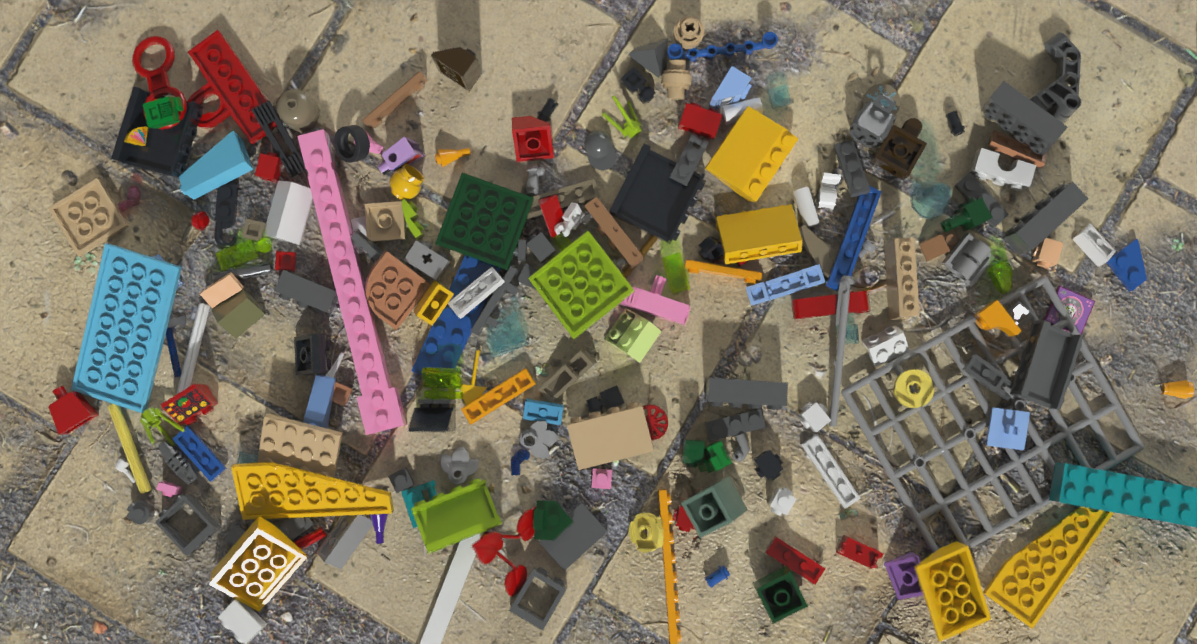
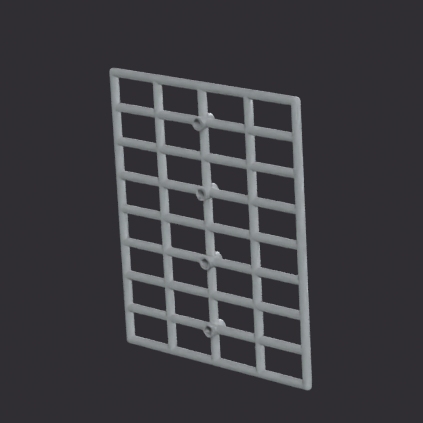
M1045 275L999 300L1000 304L1004 307L1018 299L1019 302L1033 312L1034 316L1030 319L1032 323L1033 320L1039 319L1025 294L1043 285L1062 318L1061 321L1052 326L1058 329L1067 327L1071 334L1080 335L1051 282ZM972 315L842 389V396L932 554L938 550V547L922 520L939 510L943 513L958 542L968 545L969 549L1053 502L1049 500L1050 494L1043 498L1041 497L1022 463L1041 453L1053 474L1055 462L1047 448L1065 439L1080 466L1091 468L1072 434L1089 424L1109 457L1108 461L1094 469L1107 471L1144 449L1141 439L1084 340H1082L1080 351L1086 362L1073 369L1068 387L1085 418L1067 427L1058 410L1048 409L1061 432L1044 442L1029 418L1027 431L1036 446L1019 456L1014 449L1005 448L1011 460L995 470L990 466L975 439L976 433L989 426L991 408L974 378L962 370L966 364L950 337L969 327L988 363L1002 373L1003 371L999 364L1015 355L1021 360L1026 341L1019 343L1016 336L1009 337L1005 333L1013 348L995 358L975 324L976 318ZM944 341L963 377L947 386L944 385L925 352ZM919 355L938 391L934 392L928 404L919 408H906L895 415L875 379L893 369L898 376L904 372L900 365ZM1090 368L1110 404L1094 413L1090 410L1074 382L1077 375ZM868 383L889 418L871 429L851 396V393ZM968 383L987 417L971 428L968 427L949 394ZM1002 384L1005 392L1010 395L1009 406L1004 409L1025 411L1026 405L1030 402L1022 398L1019 400L1018 397L1011 395V389ZM910 385V393L915 392L912 385ZM942 397L961 429L960 434L946 442L941 438L924 408ZM1114 410L1134 443V446L1116 455L1097 422L1098 419ZM917 411L937 445L936 448L920 457L899 422ZM892 425L911 457L908 464L896 471L893 470L875 438V435ZM966 439L986 475L969 485L948 450ZM941 453L961 487L960 490L944 499L925 468L927 461ZM1016 467L1035 503L1019 512L1014 508L997 478ZM915 468L918 469L936 501V504L920 513L917 512L899 480V477ZM990 481L1010 515L1009 518L993 527L973 494L974 490ZM964 496L967 497L985 529L983 533L969 541L966 540L948 508V505Z

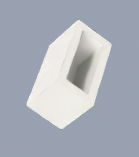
M237 599L218 616L221 624L235 634L236 640L244 644L249 643L267 625L251 607Z

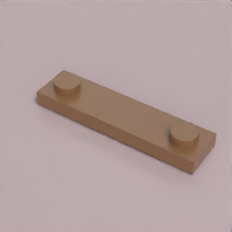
M421 71L416 73L363 118L362 121L369 129L378 127L382 123V119L415 91L418 92L424 88L427 82L425 76Z

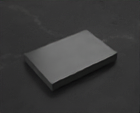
M580 503L568 514L574 523L564 530L555 541H539L564 571L608 532L583 503Z

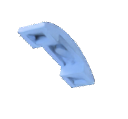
M820 264L745 288L752 306L826 282Z

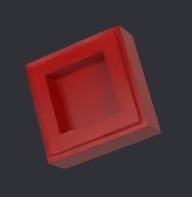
M276 251L275 270L295 272L297 253Z

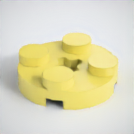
M906 370L896 378L893 394L903 406L919 408L928 404L934 395L932 379L922 370ZM917 384L918 392L910 393L909 386Z
M648 512L637 514L634 521H631L629 525V537L631 542L635 543L638 547L636 549L647 553L662 547L664 544L662 519ZM646 529L648 531V536L647 534H644V530Z

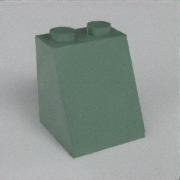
M729 476L681 503L700 538L732 523L748 510Z

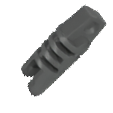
M166 442L160 443L158 450L165 457L164 461L171 470L188 485L196 481L198 476L184 455L179 450L176 451L172 445Z

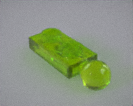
M261 238L257 241V244H254V241L250 239L215 254L221 270L225 271L258 259V251L262 253L269 252L272 248V242L268 238Z

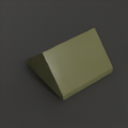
M244 287L241 291L211 309L217 323L235 339L265 315L264 311Z

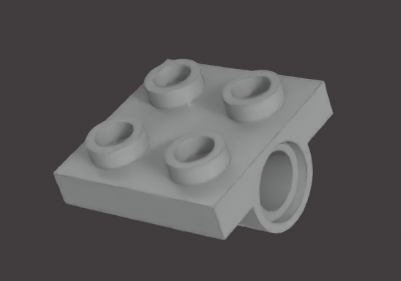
M965 233L942 263L967 287H972L995 257L990 253L991 249L985 243L975 239L969 233Z

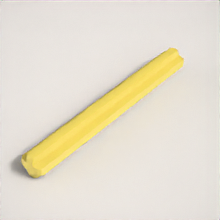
M110 404L108 409L139 492L141 494L147 493L151 490V486L122 409L118 405Z

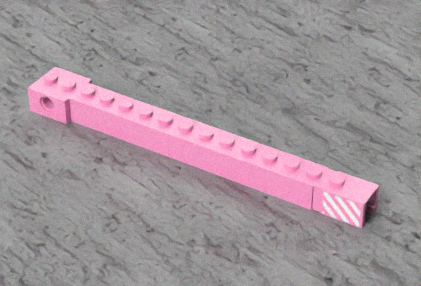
M322 129L299 135L298 141L305 169L308 171L309 176L307 177L362 396L357 397L365 433L370 435L407 425L399 389L397 387L392 388L374 313L366 299V281L357 247L351 242L352 239L350 237L353 230L339 174L336 172L335 167L337 166L329 134Z

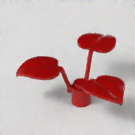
M535 506L525 511L519 518L517 535L485 532L479 540L471 545L481 563L489 564L498 555L512 568V571L508 572L505 577V589L511 597H514L526 582L527 569L524 565L516 567L499 552L503 547L502 538L519 539L522 537L524 541L530 540L534 536L535 530L533 529Z

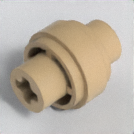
M687 16L677 21L673 31V37L677 44L681 45L684 49H692L701 43L704 36V27L697 18Z
M669 60L668 70H664L661 75V85H663V89L667 90L668 100H684L685 90H689L692 84V75H690V71L685 70V60Z

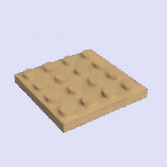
M267 413L264 416L257 463L273 462L335 478L342 432Z

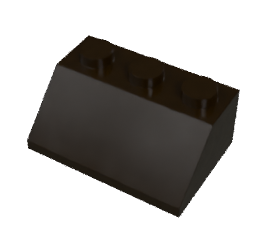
M461 47L436 51L431 54L438 71L469 92L482 75L476 54L468 48L464 50Z

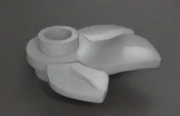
M537 421L532 424L529 430H525L521 434L520 443L523 447L530 449L534 456L549 458L547 446L554 444L559 437L554 431L547 430L546 421ZM532 436L533 440L527 441L526 437Z
M462 446L452 456L443 454L441 457V467L448 474L449 480L453 484L461 485L467 480L468 476L476 473L479 467V460H470L468 451ZM456 472H461V476L458 478L454 475Z

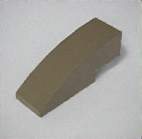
M803 225L799 230L804 250L813 266L820 264L824 279L827 281L834 264L828 257L832 249Z
M583 348L538 390L550 403H553L597 361Z

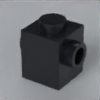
M770 449L752 459L756 465L754 470L760 478L764 477L766 480L771 479L772 481L781 475L780 471L783 470L781 466L783 462L778 454L774 455Z

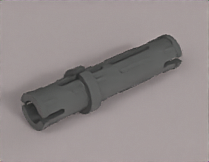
M270 261L241 268L232 267L229 270L212 273V279L215 283L231 272L238 280L272 274L273 269Z

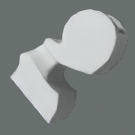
M821 173L817 208L834 209L837 198L835 185L839 183L841 175Z

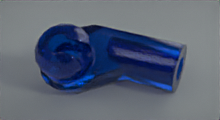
M520 449L511 457V475H521L520 464L530 458L528 450Z

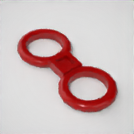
M148 37L136 46L132 55V64L135 71L142 77L147 78L149 91L151 92L146 98L145 103L157 100L163 95L180 97L184 111L178 112L181 121L187 110V101L180 90L170 86L167 74L174 63L175 50L172 44L163 37ZM152 45L164 46L166 50L164 63L155 70L144 69L141 64L143 52ZM175 123L158 129H170L179 123Z

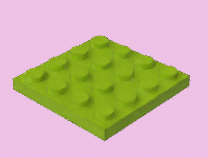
M589 231L585 232L528 278L573 339L635 292Z

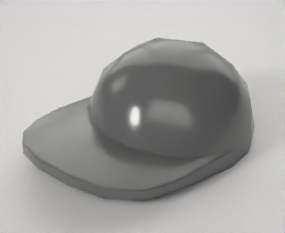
M593 131L590 133L584 143L588 160L595 169L601 171L608 170L615 164L617 158L612 139L603 131Z

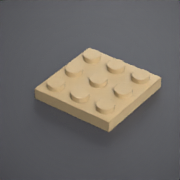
M99 178L94 179L48 208L74 252L79 257L129 227Z

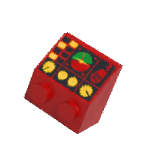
M193 384L160 405L178 424H187L188 426L198 420L197 417L201 414L207 415L214 410L213 407L218 402L207 384Z

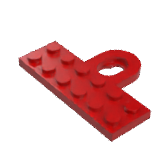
M216 30L188 51L208 83L194 92L187 102L191 103V101L202 105L208 97L212 95L218 96L220 99L219 109L215 112L203 114L199 120L198 127L203 129L213 128L231 115L251 144H255L266 136V133L257 121L252 109L268 100L223 34ZM274 121L268 124L271 131L277 128Z

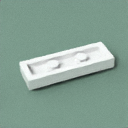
M491 267L453 298L448 305L461 319L505 281Z

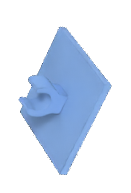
M992 407L986 445L1024 450L1030 412Z

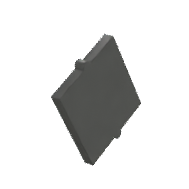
M418 400V404H456V400Z

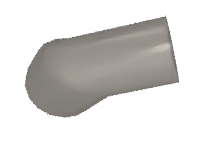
M745 433L736 435L738 447L732 457L737 462L743 461L750 451Z

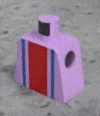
M404 136L382 153L385 161L379 164L378 168L385 175L391 170L395 171L402 168L405 164L412 166L423 159L425 155L416 141Z

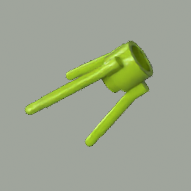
M613 95L612 98L627 121L623 125L625 128L623 129L606 113L603 112L602 116L616 127L624 137L629 136L632 139L642 132V125L637 119L631 102L627 101V105L633 119L629 118L621 103Z
M151 407L141 414L142 419L140 422L144 426L152 444L155 443L149 426L152 428L157 427L172 446H175L174 441L160 425L161 418L180 431H185L178 423L163 414L159 408Z

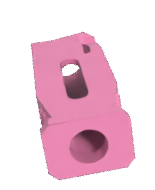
M657 275L650 292L633 287L635 292L620 303L623 306L678 323L682 326H685L691 309L690 305L661 296L667 279Z

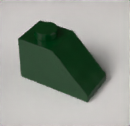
M682 439L681 462L686 463L685 467L697 468V464H702L705 441Z

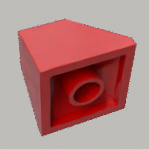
M533 116L512 117V134L516 162L554 158L550 123Z

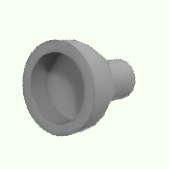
M866 238L859 253L861 259L868 252L871 253L876 249Z

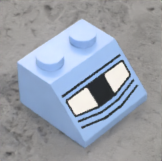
M731 66L712 97L709 108L717 109L724 105L737 103L740 99L744 100L752 86L749 84L751 77Z

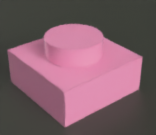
M593 468L591 488L611 489L612 470Z
M162 481L158 482L156 490L162 491L164 496L174 497V495L182 493L184 486Z

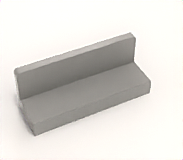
M364 515L342 516L316 553L325 563L342 569L372 527L371 518Z

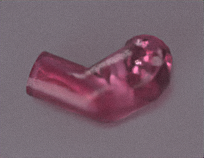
M130 186L127 199L118 203V207L122 212L139 204L141 191L138 186Z

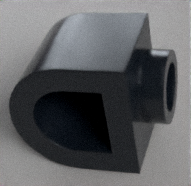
M713 236L707 237L698 245L700 248L698 251L699 255L704 260L708 259L713 264L724 254L722 243Z

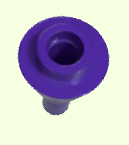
M370 514L374 531H376L377 544L384 543L383 531L388 514Z

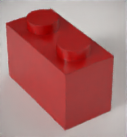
M694 102L686 103L678 129L690 133L694 132L699 136L714 140L723 114H720L718 110L708 108V110L701 108L700 104Z

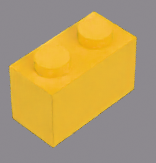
M434 280L413 312L417 317L433 326L454 293Z

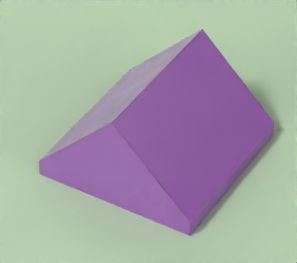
M912 552L884 563L898 600L923 596L915 566L921 561L919 556Z

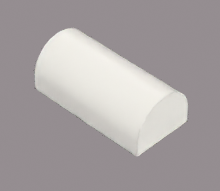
M760 98L722 106L725 125L736 123L747 106L763 114Z
M809 187L795 190L793 193L803 225L807 228L818 225L819 219Z

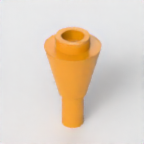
M469 148L460 150L437 149V153L434 155L437 165L440 164L441 167H444L460 157L471 154Z

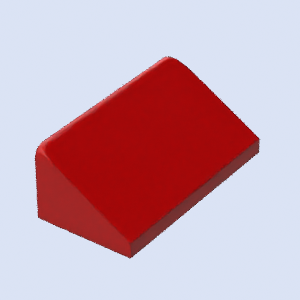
M557 194L538 200L551 238L557 236L554 231L555 226L564 221Z

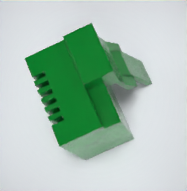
M167 96L143 104L148 128L158 129L179 123L178 112L184 111L180 97Z
M716 441L704 447V454L707 459L703 460V464L697 465L700 472H716L732 463L730 458H728L729 456H727L728 454H725L727 452H724L726 450L723 447L722 441Z

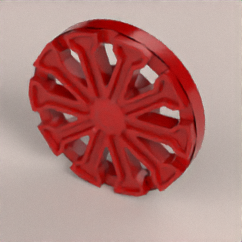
M644 405L643 410L646 409L648 415L645 414L651 440L659 439L668 429L667 414L659 406ZM652 409H655L654 414H651ZM653 430H654L658 435L654 436V435H653Z

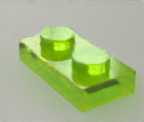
M680 252L662 257L661 260L671 295L690 290Z

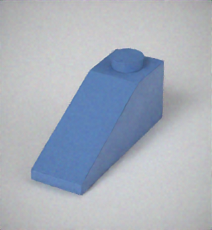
M316 374L303 423L328 429L336 378Z

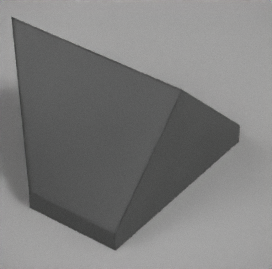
M668 38L636 47L629 53V56L659 78L664 70H667Z

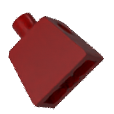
M60 386L52 391L57 400L49 405V410L59 435L69 434L99 415L81 393L75 391L67 393L64 386Z

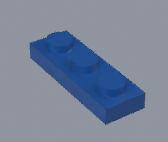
M186 426L184 428L185 431H180L173 440L206 478L212 482L227 468L190 426Z

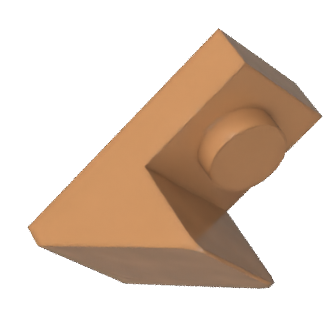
M954 228L920 243L919 246L926 261H929L951 251L960 240V237Z

